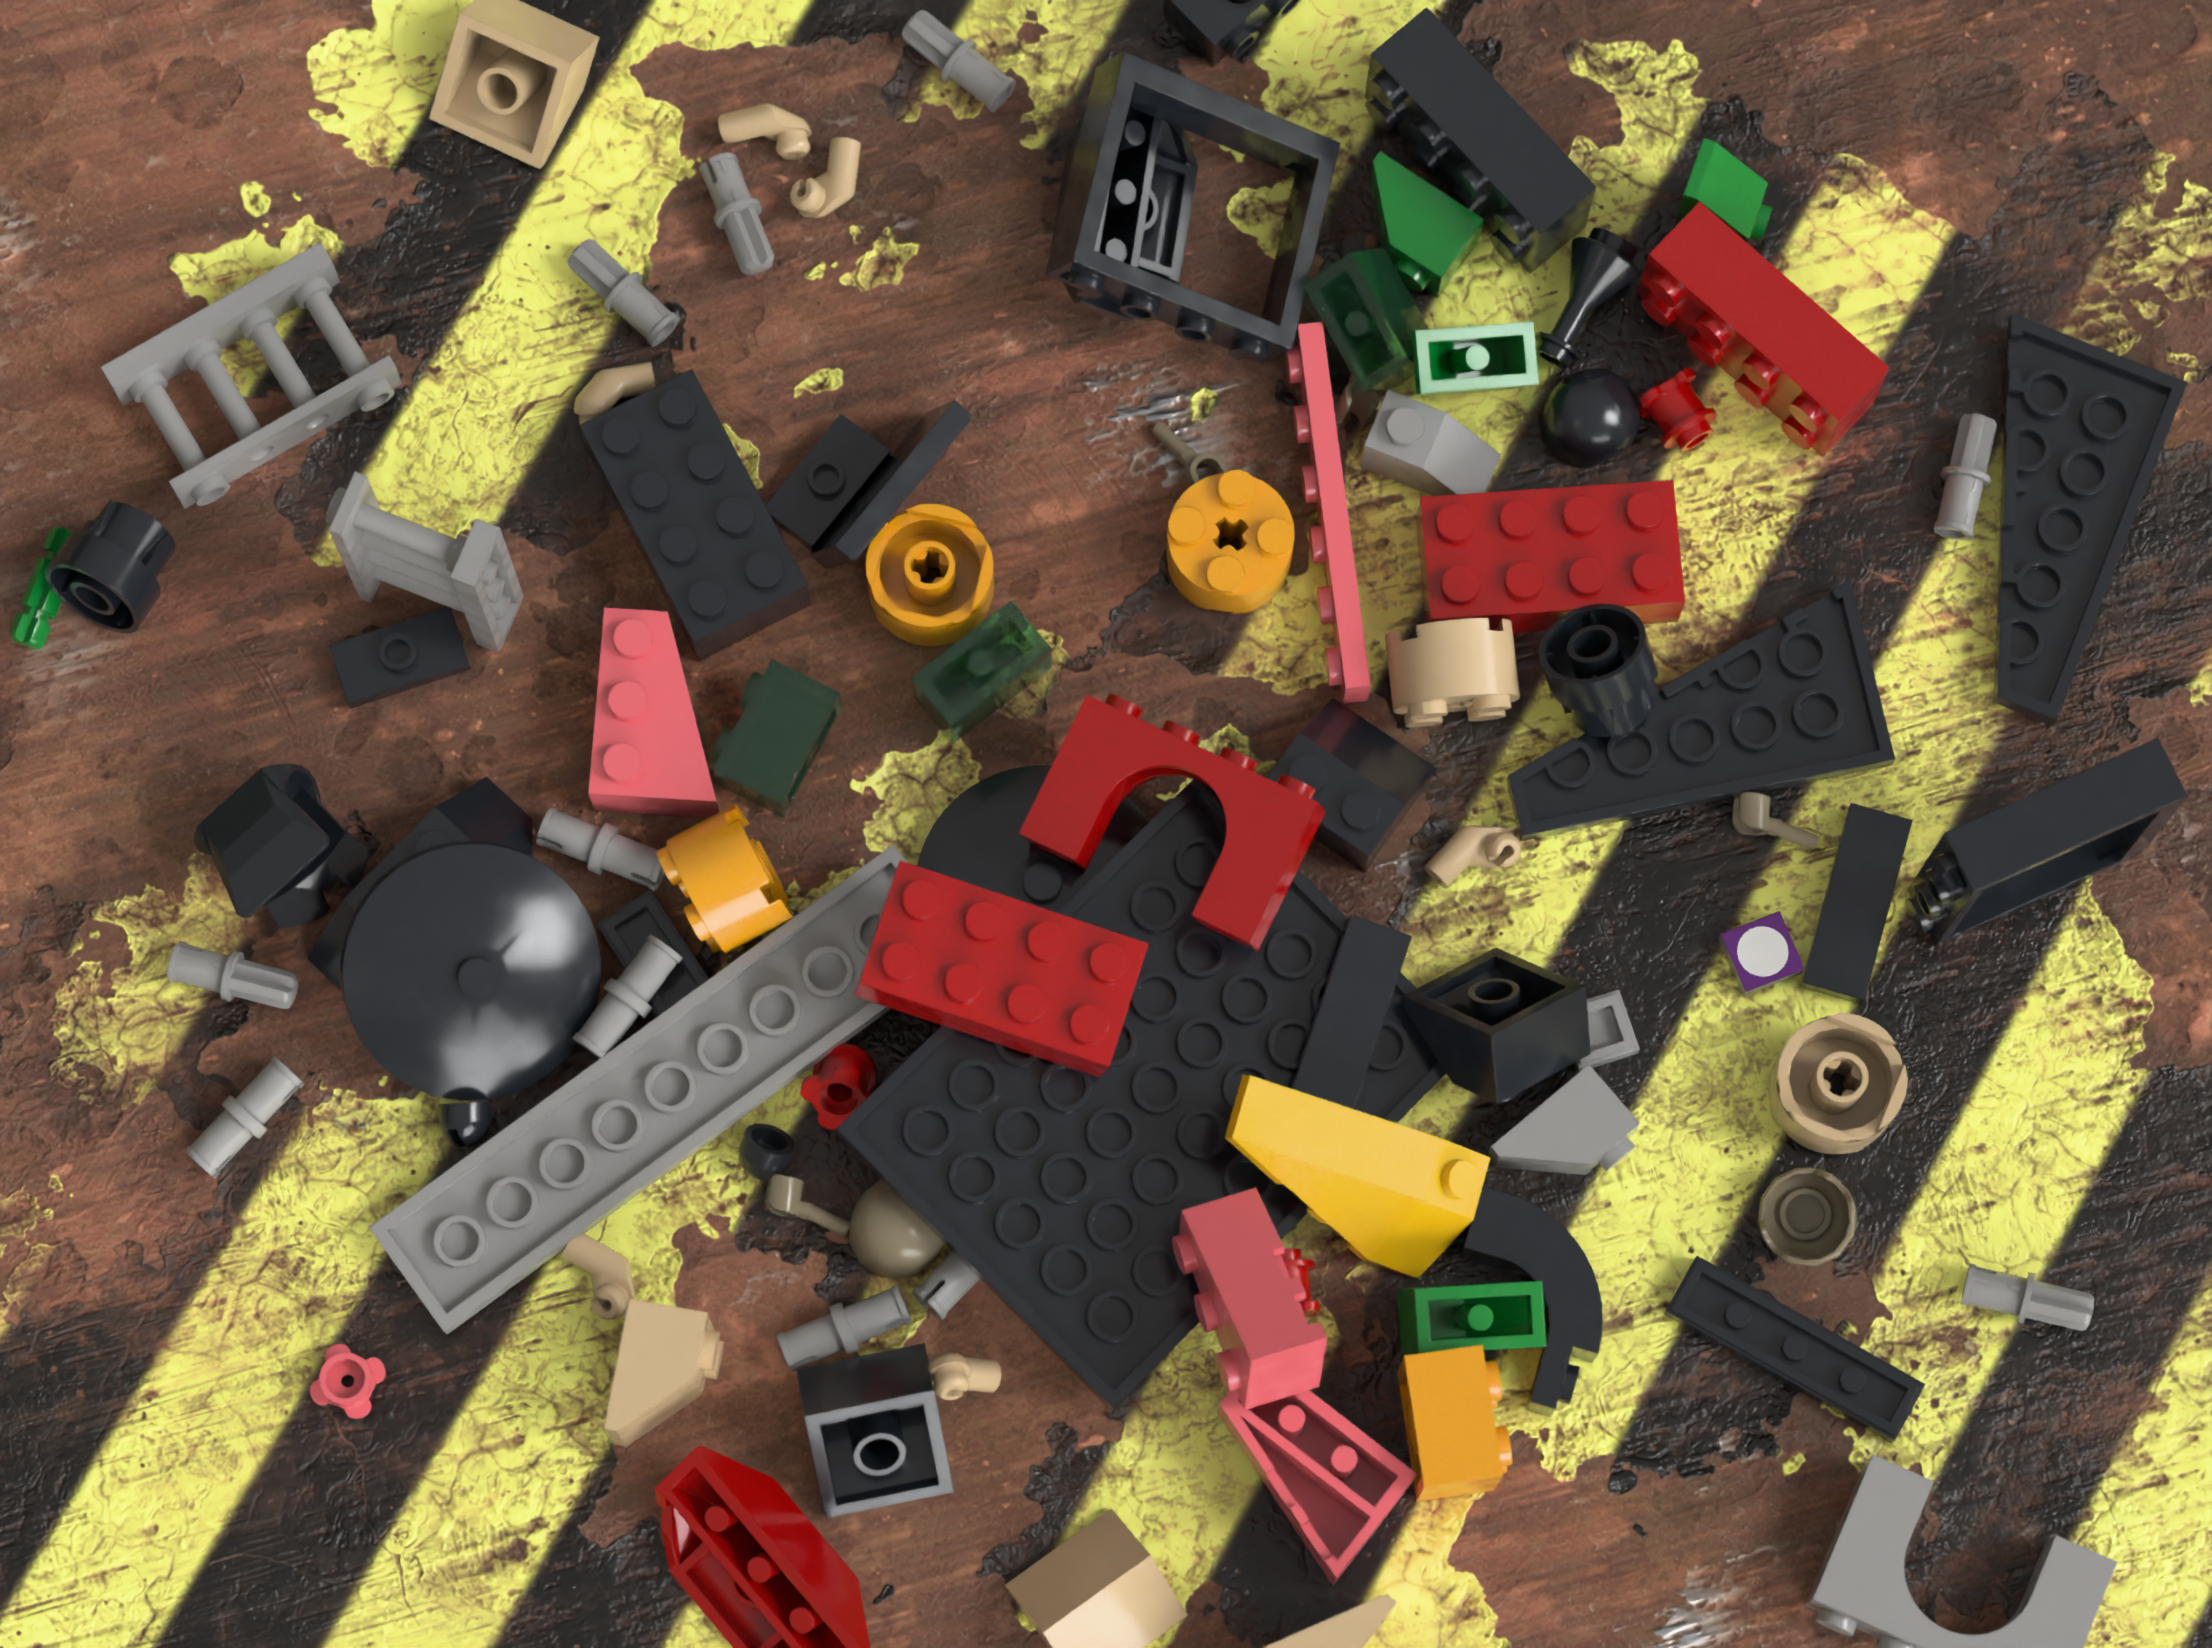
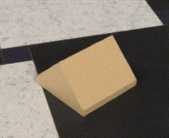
M1112 1508L1005 1584L1007 1590L1049 1648H1145L1188 1617V1614L1152 1556Z

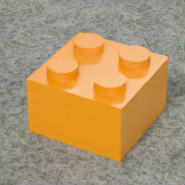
M1483 1345L1404 1356L1397 1371V1379L1411 1469L1417 1473L1413 1480L1416 1502L1494 1491L1502 1479L1503 1473H1507V1466L1512 1465L1511 1445L1507 1426L1495 1427L1493 1408H1497V1400H1502L1501 1381L1496 1360L1485 1362Z

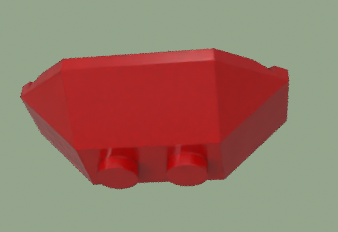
M700 1445L654 1488L657 1505L661 1506L662 1534L669 1571L733 1648H871L857 1576L773 1477Z

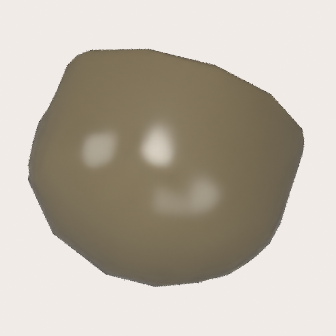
M1796 1167L1777 1176L1760 1198L1758 1226L1761 1235L1771 1251L1781 1260L1790 1264L1821 1265L1839 1257L1854 1237L1857 1223L1855 1202L1849 1190L1833 1174L1821 1168Z
M882 1179L864 1191L850 1216L848 1242L859 1264L880 1278L908 1279L916 1276L940 1254L945 1244Z

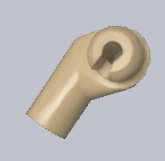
M763 103L719 115V131L726 144L765 136L777 141L776 151L785 160L801 159L810 151L808 137L812 133L806 121L773 104Z
M846 137L832 138L830 140L827 172L815 179L809 178L806 182L802 179L795 182L791 188L790 200L801 215L809 218H822L853 197L861 148L859 141Z
M645 362L609 368L596 373L575 398L574 413L579 415V425L610 410L620 398L638 396L656 387L652 363Z
M1468 825L1460 828L1427 862L1424 869L1436 883L1447 889L1468 866L1487 868L1512 866L1520 857L1521 845L1518 838L1506 828Z
M587 1234L573 1239L566 1245L562 1258L591 1275L594 1296L591 1304L595 1314L605 1320H615L626 1315L629 1299H635L634 1284L628 1259Z
M949 1352L938 1355L929 1363V1371L931 1372L935 1394L945 1400L958 1399L962 1397L963 1391L967 1390L994 1393L1001 1381V1368L995 1360L969 1358L958 1353Z

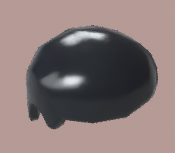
M1602 368L1574 372L1561 380L1548 395L1539 414L1541 436L1556 458L1578 468H1590L1599 462L1619 457L1626 447L1631 446L1642 425L1639 399L1628 382L1613 371H1604Z

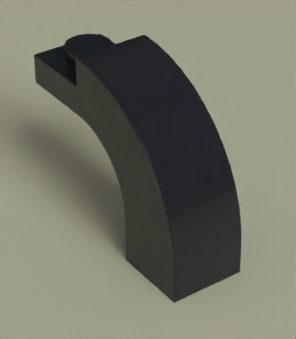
M1483 1186L1474 1219L1468 1227L1460 1258L1501 1269L1514 1275L1522 1282L1542 1281L1546 1347L1542 1348L1526 1410L1551 1417L1556 1410L1558 1402L1570 1404L1580 1367L1568 1364L1570 1356L1593 1363L1599 1353L1603 1327L1602 1301L1599 1286L1585 1253L1568 1230L1553 1216L1520 1197Z

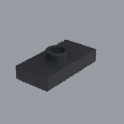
M840 414L765 505L774 523L809 550L813 551L891 456L890 450L844 415Z
M448 606L329 645L350 709L471 670L453 612Z

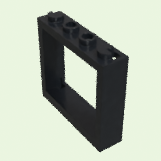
M1123 52L1096 67L1045 275L1077 288L1075 293L1077 296L1093 299L1101 297L1121 305L1120 311L1131 318L1144 321L1158 320L1175 327V333L1186 340L1200 343L1210 341L1230 349V356L1238 361L1249 357L1264 363L1271 358L1292 350L1340 142ZM1129 107L1295 176L1261 318L1094 250Z
M2159 738L1945 832L1907 889L1910 898L1906 899L1905 903L1911 920L1916 919L1922 933L1928 932L1934 945L1937 946L2140 855L2188 797Z

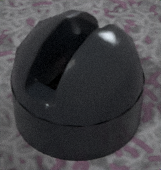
M490 1101L438 1104L440 1128L442 1135L449 1143L459 1147L464 1145L475 1146L482 1142L489 1133L491 1122Z
M752 1124L746 1128L740 1143L739 1162L744 1172L755 1179H766L776 1174L780 1175L789 1163L794 1149V1141L780 1128L768 1124Z

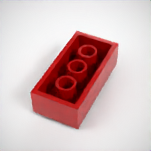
M1701 202L1676 225L1648 256L1637 292L1642 298L1641 305L1646 313L1660 325L1668 327L1672 324L1689 339L1687 342L1689 349L1701 362L1712 368H1715L1717 365L1720 366L1735 380L1734 386L1742 398L1758 409H1762L1765 406L1783 422L1781 428L1786 436L1800 448L1809 450L1812 447L1824 457L1873 405L1890 367Z
M1673 480L1420 497L1416 525L1425 623L1467 618H1488L1490 630H1496L1501 619H1508L1512 621L1513 633L1547 631L1563 615L1575 609L1594 604H1613L1625 607L1634 612L1643 624L1678 622L1685 604Z
M900 860L892 876L853 996L1101 1078L1110 1067L1149 943Z

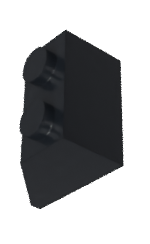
M1332 698L1299 732L1267 778L1277 783L1282 773L1314 788L1316 792L1312 799L1317 801L1326 812L1314 838L1365 873L1435 775L1437 768Z
M1494 948L1402 996L1404 1009L1451 1082L1481 1096L1484 1100L1496 1104L1515 1098L1519 1092L1547 1077L1560 1074L1569 1065L1591 1054L1586 986L1498 948Z
M925 1343L796 1369L804 1418L826 1518L954 1492Z

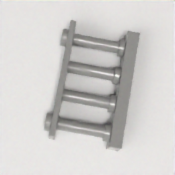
M321 242L101 366L104 375L122 406L133 400L137 403H144L185 471L169 481L184 509L194 503L198 506H204L218 500L230 489L229 483L361 408L362 411L366 412L380 407L394 395L393 389L402 385L396 365L390 355L373 365L369 363L329 297L332 292L331 287L340 283L334 264ZM298 306L300 309H308L349 376L345 381L318 396L313 392L275 329V325L278 322L277 318ZM243 337L246 340L254 341L294 407V410L263 428L255 418L220 359L223 354L222 349ZM187 369L199 372L240 440L206 459L165 390L168 386V380Z
M354 472L348 488L339 487L333 495L327 510L326 523L331 525L329 532L359 598L372 604L380 583L383 581L456 609L465 614L476 644L500 653L524 598L501 528L476 518L468 536L460 533L457 538L443 534L381 510L368 477Z

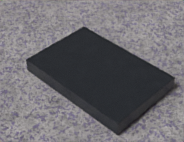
M955 400L926 412L816 546L810 556L825 569H832L857 560L969 423L971 414Z

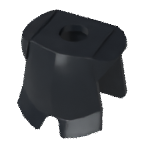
M277 764L259 769L199 823L194 833V843L197 850L212 856L237 915L249 918L265 905L280 929L303 925L327 915L330 907L322 891L325 884L336 880L353 890L360 883L367 866L368 848L351 835L321 804L320 791L315 778L307 768L296 764Z

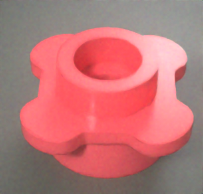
M335 1344L329 1347L324 1355L326 1362L321 1368L319 1379L315 1380L310 1386V1395L318 1405L325 1406L331 1403L345 1409L346 1414L352 1419L363 1418L371 1411L372 1405L369 1399L375 1385L385 1379V1366L376 1357L365 1360L351 1353L350 1349L344 1344ZM350 1375L354 1378V1384L348 1388L344 1387L342 1379Z

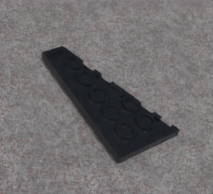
M2012 313L2007 321L1993 703L2053 726L2058 719L2188 382Z
M1851 579L1835 587L1829 594L1805 608L1800 607L1786 615L1780 622L1751 639L1739 642L1661 687L1660 691H1658L1659 697L1653 698V705L1649 715L1636 728L1617 735L1614 739L1611 737L1592 736L1587 733L1578 738L1574 737L1509 774L1507 785L1520 841H1526L1740 797L1744 792L1760 793L1891 766L1895 761V756Z

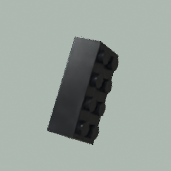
M1427 7L1370 54L1364 96L1367 100L1365 107L1368 113L1384 130L1390 131L1394 128L1409 144L1406 149L1412 161L1422 172L1429 176L1435 172L1450 188L1448 191L1449 197L1484 219V226L1492 233L1490 236L1491 243L1508 263L1514 265L1519 262L1531 274L1586 227L1596 186Z
M692 369L579 425L583 442L590 458L698 661L811 605L808 584Z

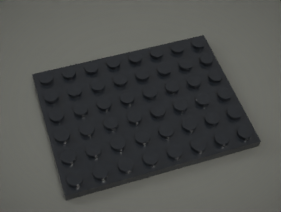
M1192 780L1057 912L1149 943L1110 1067L1101 1078L942 1025L835 1130V1133L1110 1411L1200 1322L1194 1303V1295L1200 1293L1193 1272L1185 1275L1181 1272L1172 1244V1237L1179 1235L1181 1210L1256 1188L1281 1240L1308 1213L1306 1211L1308 1206L1284 1184H1276L1233 1146L1225 1138L1242 1075H1251L1291 1088L1347 918L1297 870L1258 951L1200 925L1191 914L1223 850L1226 838V818L1217 794L1206 785ZM1401 972L1354 1110L1394 1123H1398L1446 1074L1403 1007L1402 996L1415 990L1416 987Z

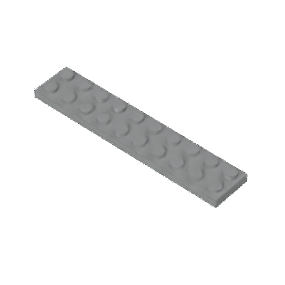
M894 844L369 1227L443 1332L446 1334L452 1332L565 1249L566 1245L573 1239L591 1230L820 1062L835 1047L842 1043L844 1044L892 1009L853 995L892 876L899 861L906 862Z

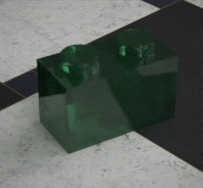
M1385 248L1351 252L1303 284L1362 394L1398 387L1415 375L1411 331L1429 330Z
M1011 600L912 676L913 697L947 739L954 744L1052 668L1051 647Z
M772 659L764 675L754 672L748 680L739 700V706L745 708L734 730L725 727L721 731L712 748L709 761L715 763L713 774L717 785L784 818L840 714L842 702L840 692Z

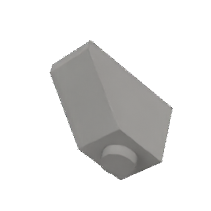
M1388 389L1364 444L1361 467L1432 496L1485 493L1501 454L1448 413Z
M1588 1065L1490 1147L1487 1156L1490 1157L1492 1165L1499 1168L1586 1175L1600 1164L1607 1172L1634 1150L1636 1146L1629 1138L1634 1135L1640 1123L1593 1068Z

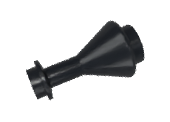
M1597 227L1592 229L1588 238L1576 237L1572 240L1569 300L1550 334L1540 331L1536 332L1535 340L1538 342L1536 353L1540 358L1564 369L1568 367L1571 360H1579L1581 355L1572 345L1589 313L1639 275L1638 268L1632 262L1637 249L1631 243L1608 230Z

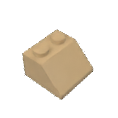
M473 0L459 13L429 119L541 169L545 165L584 90L600 37L519 0Z
M629 1299L604 1424V1430L614 1445L629 1446L703 1395L706 1378L717 1380L724 1341L719 1340L720 1332L714 1330L707 1312Z

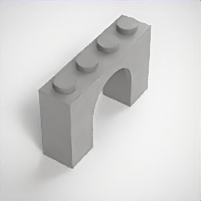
M1872 1455L1864 1462L1805 1606L1819 1612L1816 1618L1819 1624L1847 1636H1853L1857 1628L1879 1638L1877 1648H2083L2117 1561L2055 1535L2045 1542L2022 1601L2013 1617L2003 1627L1980 1635L1959 1634L1946 1630L1932 1622L1917 1607L1909 1593L1904 1571L1906 1549L1934 1481L1875 1455Z

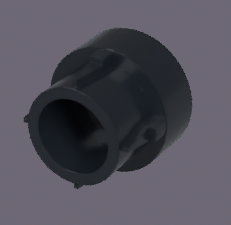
M110 500L94 521L88 520L81 532H75L68 536L46 568L45 577L54 593L67 606L85 619L114 632L133 633L137 631L160 597L161 590L156 578L175 552L176 544L171 534L153 517L129 504Z
M1613 604L1584 606L1560 617L1548 628L1542 637L1539 646V659L1553 697L1562 704L1565 714H1572L1573 720L1580 730L1592 736L1611 737L1614 739L1615 736L1636 728L1646 719L1651 711L1653 698L1659 697L1654 680L1658 676V671L1645 627L1641 619L1634 612Z

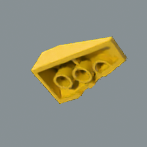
M1242 1075L1225 1138L1270 1179L1276 1184H1284L1308 1206L1306 1211L1318 1222L1329 1224L1348 1241L1346 1247L1360 1259L1409 1278L1417 1279L1473 1221L1490 1161L1488 1156L1440 1137L1251 1075Z

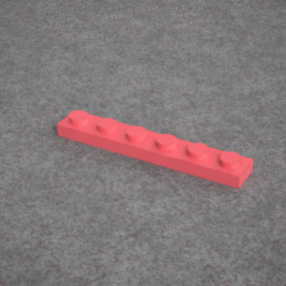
M1323 322L1298 324L1295 345L1292 347V350L1285 352L1289 384L1300 383L1303 405L1293 406L1297 444L1308 443L1311 465L1301 466L1305 504L1316 503L1319 522L1318 526H1309L1311 557L1313 564L1324 563L1327 586L1317 587L1319 618L1321 625L1332 624L1335 647L1325 648L1327 679L1329 686L1340 685L1342 704L1368 701L1371 683Z

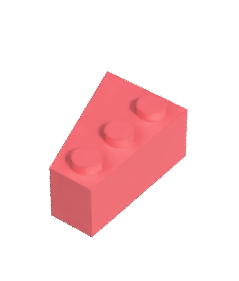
M604 607L588 791L594 811L709 818L719 813L668 611Z
M1252 1188L1181 1210L1179 1235L1172 1237L1173 1249L1181 1272L1184 1275L1193 1272L1200 1293L1194 1295V1303L1200 1324L1205 1333L1215 1331L1222 1352L1216 1354V1362L1225 1389L1228 1392L1237 1389L1244 1410L1319 1387L1327 1336L1320 1322L1308 1326L1299 1300L1306 1299V1292L1299 1277L1292 1279L1289 1277L1281 1254L1285 1253L1284 1245L1257 1189Z
M1237 1389L1229 1391L1219 1403L1217 1414L1331 1584L1334 1585L1412 1484L1417 1473L1310 1390L1244 1410Z

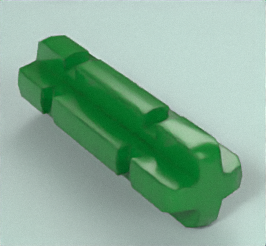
M53 527L49 530L42 548L46 551L45 558L39 557L20 603L24 605L23 613H16L9 631L12 640L22 646L41 649L46 642L51 629L47 623L48 619H55L62 600L49 586L45 577V570L68 536L75 533L71 530L60 527Z

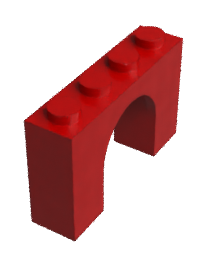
M1109 693L1105 702L1086 695L1018 834L1029 844L1087 870L1116 809L1131 791L1143 783L1161 777L1177 776L1198 781L1213 790L1220 799L1226 818V838L1221 855L1191 915L1200 925L1258 951L1326 813L1320 804L1312 799L1316 790L1282 773L1277 783L1254 772L1258 765L1256 761L1233 749L1223 747L1219 756L1197 746L1201 738L1198 734L1172 721L1166 720L1162 729L1140 719L1143 709L1119 696Z

